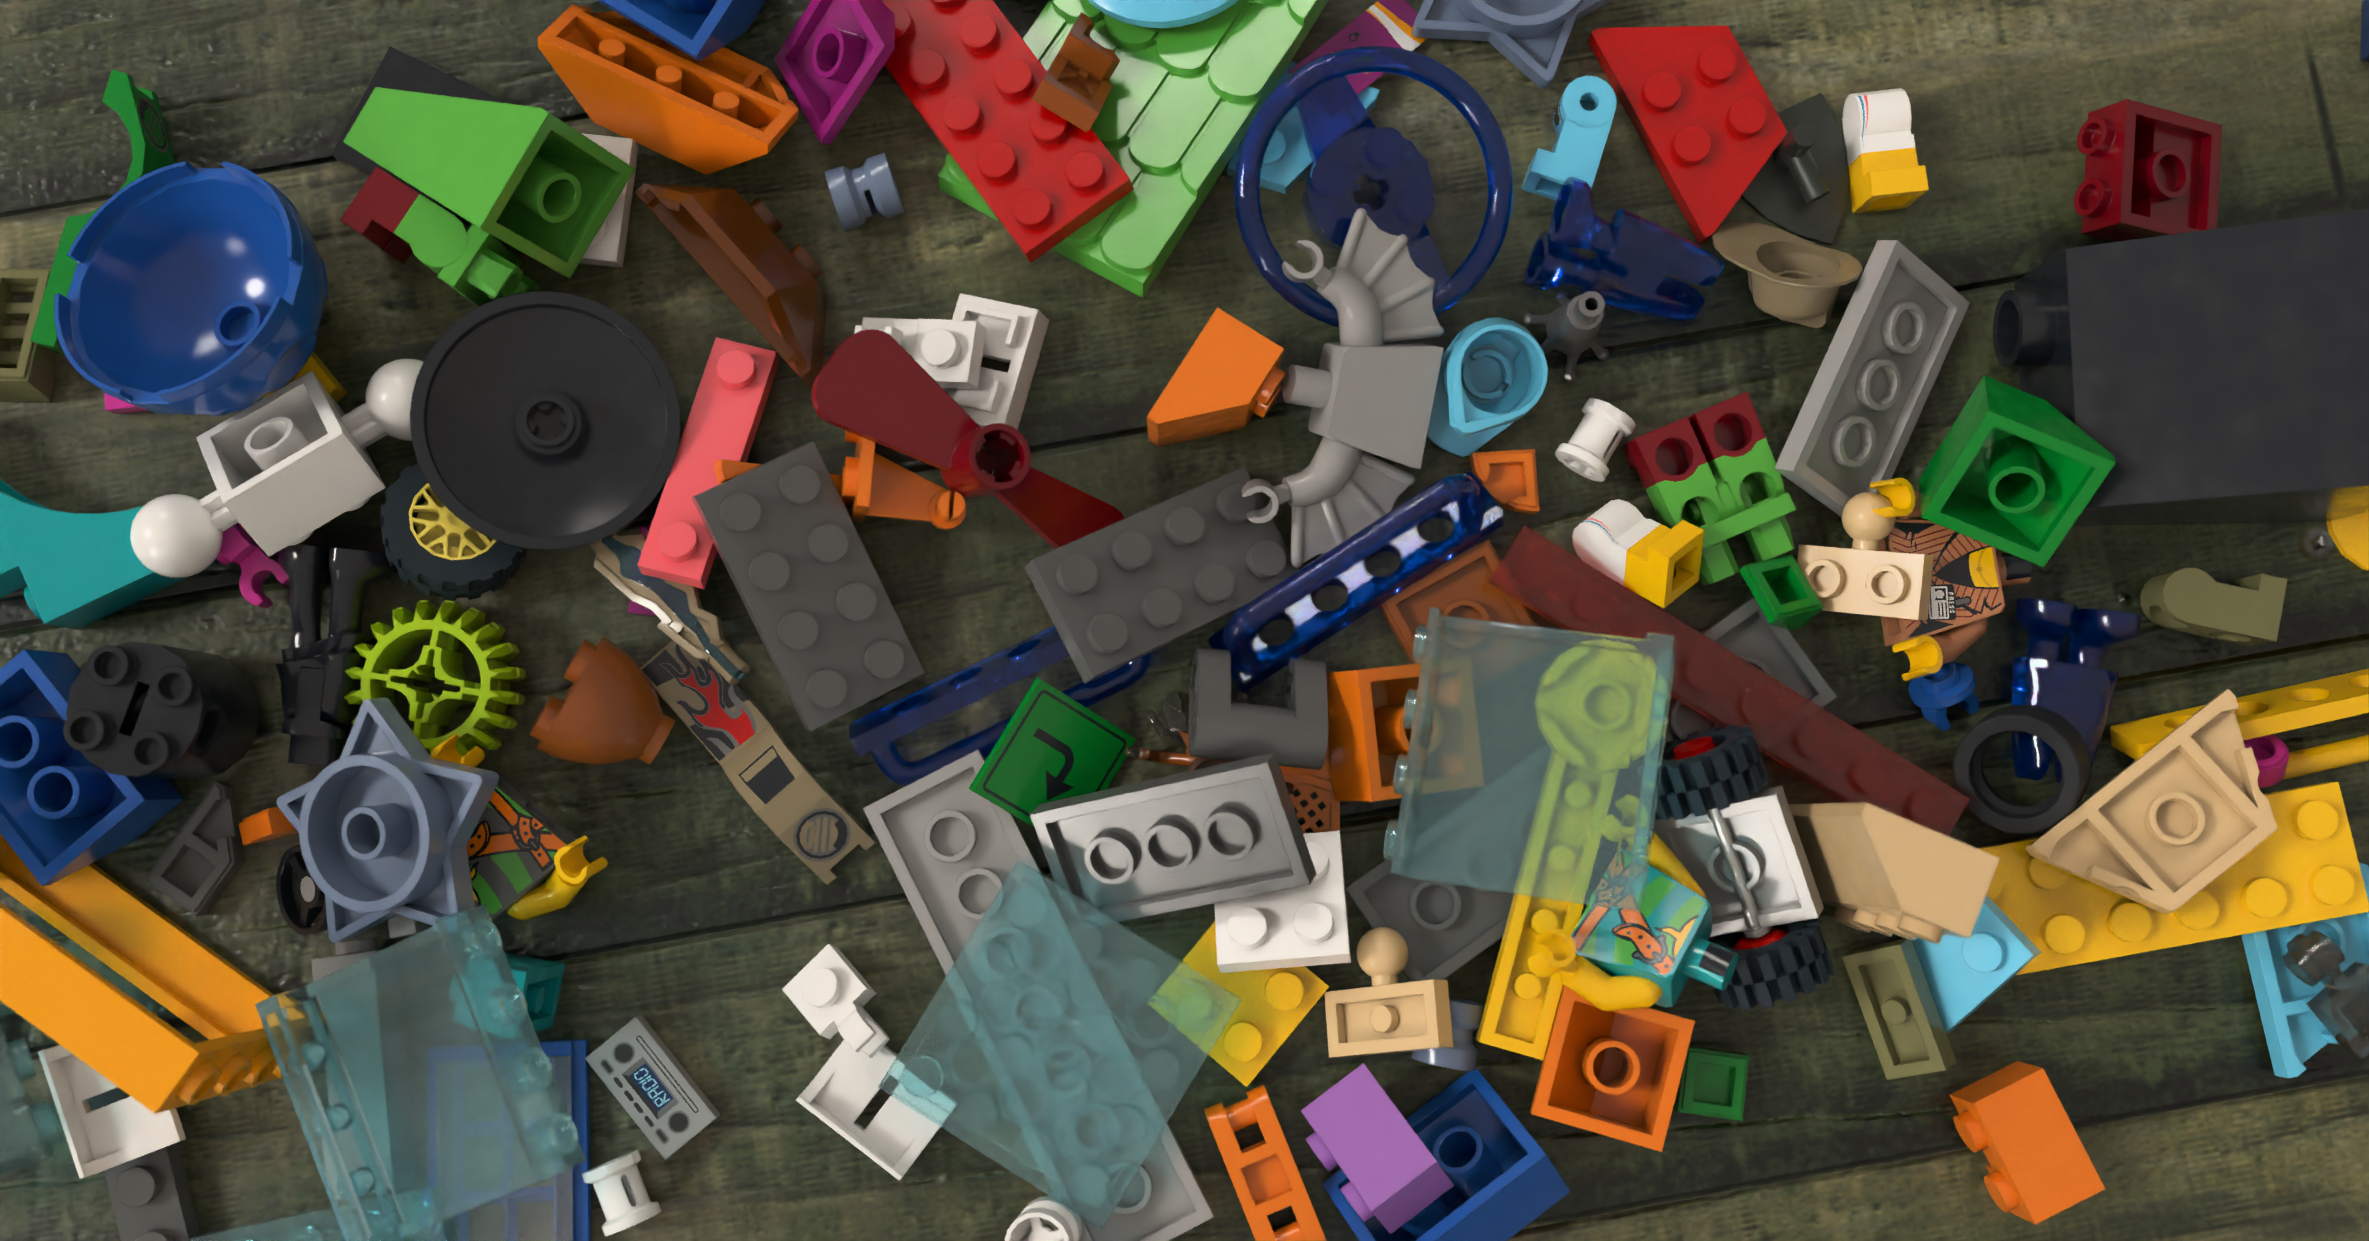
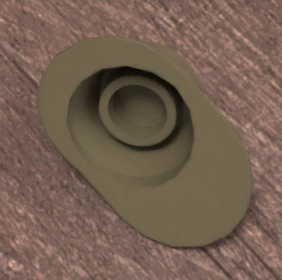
M1730 222L1718 227L1712 236L1715 249L1724 258L1748 271L1749 289L1756 306L1760 310L1781 320L1820 328L1826 325L1831 317L1841 286L1858 279L1863 271L1860 261L1848 253L1819 246L1790 232L1767 224Z

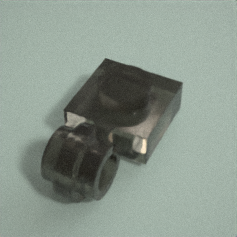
M2315 930L2307 936L2297 934L2287 943L2288 952L2282 957L2284 964L2305 984L2314 987L2321 981L2325 985V988L2306 1004L2347 1054L2362 1059L2369 1054V965L2354 962L2342 972L2339 965L2345 960V956L2331 939Z

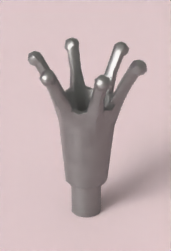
M1561 290L1557 292L1556 300L1561 306L1552 313L1545 315L1526 313L1523 316V322L1526 325H1546L1547 338L1541 345L1544 354L1554 349L1567 354V363L1563 375L1566 382L1575 381L1576 362L1580 354L1588 348H1592L1598 359L1606 360L1609 357L1608 349L1603 348L1597 336L1602 318L1605 317V301L1595 291L1585 292L1570 301L1568 293Z

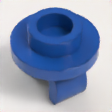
M1949 662L1942 665L1938 672L1912 679L1909 684L1908 691L1913 703L1921 707L1922 714L1927 721L1943 731L1951 728L1946 717V711L1949 706L1957 704V706L1970 714H1974L1979 710L1978 698L1973 693L1976 686L1975 676L1972 669L1963 663Z

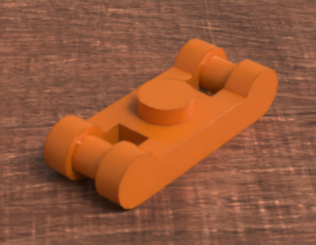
M1261 1085L1247 1091V1099L1228 1107H1224L1223 1103L1220 1102L1205 1108L1204 1111L1255 1241H1327L1265 1086ZM1258 1123L1265 1140L1241 1150L1235 1132ZM1291 1206L1297 1221L1273 1230L1268 1215Z

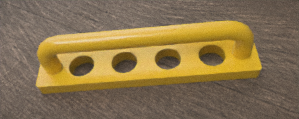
M2369 668L2236 698L2239 708L2234 713L2243 741L2369 713ZM2205 705L2113 725L2110 727L2111 745L2135 761ZM2369 735L2289 752L2286 773L2282 780L2369 761Z

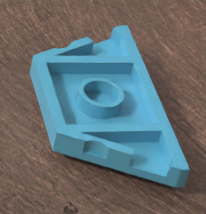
M2359 863L2369 901V867ZM2369 912L2241 935L2275 1076L2283 1078L2298 1077L2306 1070L2303 1065L2305 1061L2327 1043L2338 1044L2357 1029L2360 1019L2369 1014Z

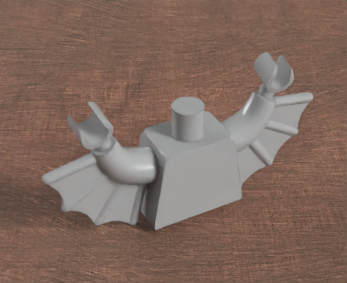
M1358 208L1354 213L1336 267L1334 266L1330 269L1323 265L1321 249L1309 240H1299L1295 245L1311 256L1313 267L1310 272L1301 273L1296 271L1289 263L1285 261L1282 263L1284 275L1289 280L1296 283H1304L1311 280L1318 285L1317 292L1330 301L1337 310L1340 342H1327L1324 344L1318 369L1290 365L1283 381L1282 390L1285 403L1311 407L1308 423L1309 431L1323 436L1310 464L1302 471L1284 477L1280 485L1273 486L1266 480L1253 479L1247 482L1241 491L1242 497L1250 496L1257 492H1263L1270 497V502L1265 508L1246 513L1247 519L1256 524L1272 520L1277 514L1279 504L1288 502L1292 506L1291 564L1295 568H1299L1304 562L1318 554L1339 553L1340 556L1345 557L1349 554L1350 547L1362 534L1369 530L1389 525V518L1396 499L1409 485L1415 483V477L1413 474L1363 451L1412 468L1421 469L1442 360L1443 347L1407 341L1436 338L1444 333V329L1439 324L1433 310L1434 278L1428 277L1414 264L1407 247L1408 237L1404 234L1399 236L1391 235L1379 229L1367 215V211L1364 208Z

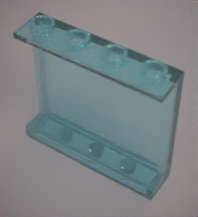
M1430 607L1427 625L1419 624L1414 637L1413 662L1421 664L1418 690H1408L1404 705L1403 725L1406 729H1412L1408 755L1400 754L1398 756L1394 772V793L1402 795L1398 821H1389L1384 840V859L1392 861L1391 873L1404 878L1643 914L1677 654L1675 636L1646 632V639L1459 618L1445 616L1440 608Z
M486 905L440 917L434 920L435 926L304 987L276 994L255 1004L345 1241H396L535 1182L537 1184L586 1161L578 1141L577 1128L568 1116L553 1078L551 1062L542 1050L527 1012L525 996L516 984L502 948L501 935L497 927L492 923Z

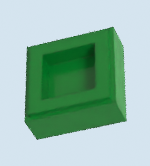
M1689 1046L1673 1109L1681 1113L1742 1121L1750 1056L1744 1053Z

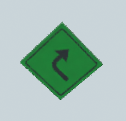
M1037 677L968 789L1034 827L1030 814L1039 804L1106 790L1137 739Z

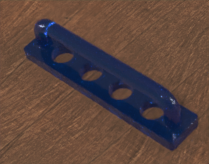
M1472 472L1447 476L1244 605L1231 617L1225 628L1209 638V644L1212 649L1230 651L1231 678L1240 691L1246 692L1287 666L1291 658H1299L1502 527L1505 523L1503 510ZM1433 518L1447 519L1454 525L1451 535L1440 542L1425 541L1419 536V530L1426 521ZM1389 551L1401 558L1398 569L1390 575L1378 577L1366 570L1369 559L1377 553ZM1336 585L1343 587L1348 592L1345 603L1338 609L1323 611L1314 606L1316 594L1324 587ZM1284 619L1294 625V632L1291 638L1281 645L1271 646L1261 640L1263 628L1269 622Z
M1052 626L852 722L849 725V739L858 756L871 752L876 764L885 776L903 786H907L977 749L985 757L990 754L1013 715L914 762L907 761L901 756L894 740L1065 659L1070 654L1056 627ZM1152 652L1086 684L1084 681L1062 691V693L1087 708L1139 681L1150 666Z

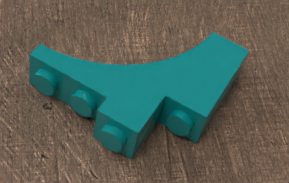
M0 478V598L25 587L24 597L27 605L44 624L78 630L188 577L173 578L159 575L145 567L135 555L131 545L130 531L136 514L143 506L108 513L55 511L33 501ZM215 560L209 567L216 565Z

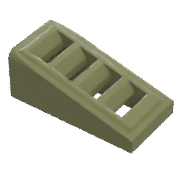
M0 268V402L48 403L51 400L55 382L57 352L30 341L51 269ZM13 294L34 295L33 302H13ZM11 320H28L27 326H11ZM22 345L21 351H9V346Z

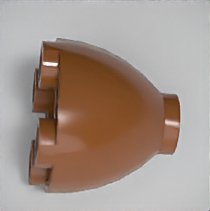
M603 636L596 645L584 639L565 671L564 678L573 682L566 696L561 700L551 695L532 727L530 735L540 740L536 749L552 757L580 764H613L639 759L650 765L668 737L675 719L663 713L657 693L648 676L622 648Z

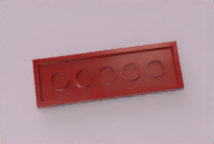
M881 0L895 14V49L884 64L885 69L1030 263L1134 190L1130 178L1091 128L1087 133L1032 100L1047 70L993 0Z

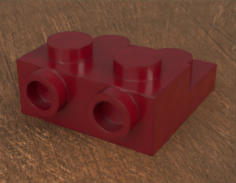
M2129 99L2089 112L2088 120L2082 125L2077 136V147L2081 153L2086 154L2085 180L2080 184L2074 196L2075 211L2083 216L2082 234L2119 242L2216 229L2222 125Z

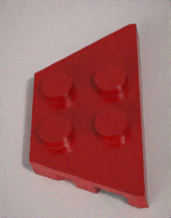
M1728 25L1598 28L1592 31L1587 40L1591 50L1698 243L1701 245L1707 242L1788 131Z

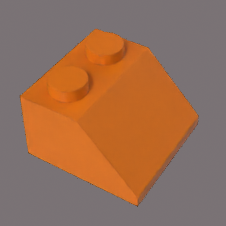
M1217 307L1147 415L1148 441L1161 447L1243 429L1254 413L1264 419L1283 389L1281 384L1287 374L1280 369L1284 348Z
M1471 658L1327 673L1328 739L1335 801L1375 802L1485 786Z
M1563 984L1530 1114L1662 1152L1695 1021L1651 1007L1606 1012Z

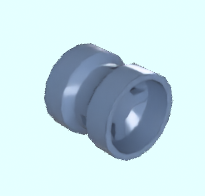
M885 152L867 158L863 166L852 170L845 166H840L825 171L828 187L845 232L862 227L866 219L872 216L881 215L885 218H890L905 213Z
M1449 997L1453 1047L1412 1051L1411 1058L1440 1067L1475 1071L1478 1050L1473 1044L1474 1036L1472 1035L1473 1031L1479 1028L1485 1005Z

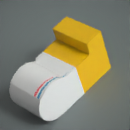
M1902 88L1853 93L1848 95L1845 100L1842 123L1848 163L1852 214L1908 208L1929 190L1925 165L1918 166L1914 134H1911V106L1909 97Z
M1617 499L1608 502L1574 528L1572 535L1573 546L1585 565L1663 609L1699 581L1704 530L1687 521L1682 520L1670 529L1650 518H1644L1640 511L1629 502Z

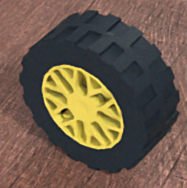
M418 463L412 467L408 465L399 473V479L395 484L391 483L385 493L386 502L385 505L382 504L380 515L382 542L385 546L386 557L391 567L395 565L398 569L399 577L406 584L412 583L418 587L420 593L431 596V594L442 596L443 600L451 601L468 597L469 600L481 598L482 593L490 590L495 592L503 587L504 581L509 576L513 578L520 569V561L526 557L527 550L494 541L462 522L435 495Z

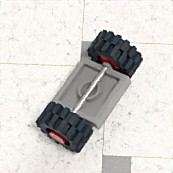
M1728 725L1720 730V727L1709 728L1706 733L1698 734V732L1688 734L1686 739L1680 741L1674 739L1667 742L1666 747H1656L1649 756L1636 763L1642 785L1654 815L1651 819V824L1655 833L1680 859L1705 892L1707 901L1711 904L1712 931L1710 937L1713 936L1714 940L1708 941L1738 953V962L1726 989L1721 991L1714 988L1720 1004L1725 1003V1006L1730 1009L1740 1005L1741 1010H1751L1756 1004H1761L1762 1008L1773 1007L1776 1000L1784 999L1785 1003L1796 1000L1795 994L1801 992L1808 995L1817 990L1815 984H1825L1830 980L1829 975L1834 973V967L1817 919L1824 906L1782 785L1767 789L1763 787V785L1769 783V777L1752 728L1750 729L1746 725L1741 727Z

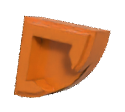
M1535 449L1474 452L1469 456L1474 477L1480 488L1491 500L1517 513L1537 514L1540 511Z
M278 807L258 812L242 819L243 822L238 824L243 845L298 834V831Z

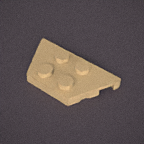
M2229 689L2221 692L2072 810L2058 824L2048 829L2025 848L2032 857L2163 914H2169L2177 910L2277 830L2269 800L2262 794L2258 786L2260 772L2252 747L2245 748L2234 713L2239 708L2236 696Z

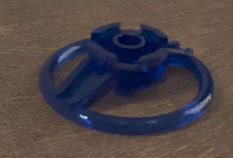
M1360 46L1342 49L1319 57L1290 74L1269 94L1255 113L1242 141L1236 164L1234 195L1238 225L1245 246L1259 272L1281 297L1299 311L1318 321L1339 327L1337 310L1330 301L1305 282L1296 283L1284 275L1282 269L1284 261L1273 246L1262 215L1260 178L1264 156L1277 127L1286 114L1297 104L1312 159V166L1306 176L1305 192L1302 198L1303 207L1311 229L1324 245L1341 252L1355 211L1358 208L1366 209L1367 215L1379 229L1391 235L1399 236L1404 234L1408 237L1407 247L1414 264L1428 277H1432L1435 280L1432 299L1435 315L1439 316L1456 305L1481 281L1493 264L1507 233L1512 212L1513 172L1511 159L1504 135L1489 106L1465 79L1447 66L1417 52L1396 47ZM1382 72L1397 74L1419 81L1448 99L1459 110L1473 130L1486 164L1488 178L1487 209L1482 228L1471 252L1450 277L1425 224V221L1432 215L1435 208L1434 184L1426 159L1415 145L1404 138L1396 129L1391 127L1376 128L1349 83L1347 75ZM1359 177H1365L1369 183L1377 182L1382 195L1377 197L1380 205L1376 210H1373L1369 203H1363L1358 206L1355 202L1353 192L1360 189L1356 182Z

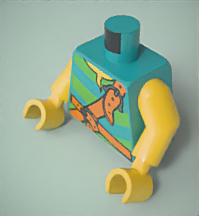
M1625 797L1617 801L1616 806L1618 810L1624 813L1628 819V829L1622 826L1613 815L1602 818L1600 828L1604 837L1610 841L1622 842L1627 840L1631 845L1629 852L1618 849L1571 936L1559 928L1547 929L1536 936V941L1539 944L1545 945L1550 949L1554 960L1543 952H1537L1528 958L1530 971L1540 977H1549L1556 972L1560 973L1561 982L1565 986L1606 1012L1650 1008L1653 1004L1662 1007H1672L1676 1004L1689 977L1724 991L1734 974L1738 962V953L1708 941L1712 931V911L1705 892L1680 859L1655 831H1644L1649 821L1648 811L1644 804L1633 797Z

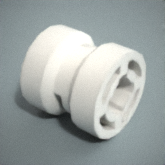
M1042 1196L1028 1203L1008 1228L1004 1241H1080L1082 1235L1081 1218L1075 1207L1065 1199L1056 1196ZM1043 1224L1050 1225L1054 1230L1052 1231L1049 1227L1043 1226Z

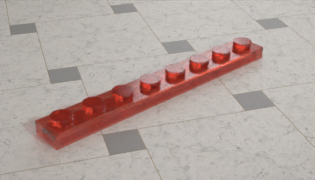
M1525 525L1519 530L1487 582L1585 643L1609 641L1633 646L1655 663L1667 684L1669 695L1723 728L1728 725H1737L1738 727L1743 725L1749 726L1753 730L1760 751L1845 803L1866 802L1949 836L1970 798Z

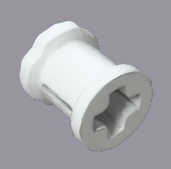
M1589 398L1582 408V412L1585 415L1569 442L1558 446L1555 456L1561 463L1577 474L1593 481L1603 482L1609 474V469L1606 466L1622 438L1632 434L1636 424L1630 416L1610 403L1600 399Z
M639 1150L629 1152L582 1173L584 1182L593 1184L605 1215L606 1222L601 1226L605 1236L632 1227L662 1211L659 1202L650 1201L637 1167V1164L642 1159Z

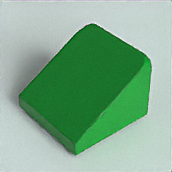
M1792 554L1744 565L1739 570L1770 625L1792 631L1803 628L1824 608Z

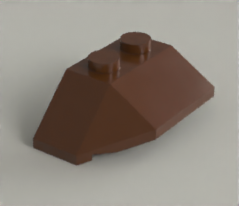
M646 183L640 186L635 191L639 198L812 391L814 381L823 365L827 296L816 281L824 272L799 243L789 251L775 235L783 226L759 198H756L748 205L734 188Z

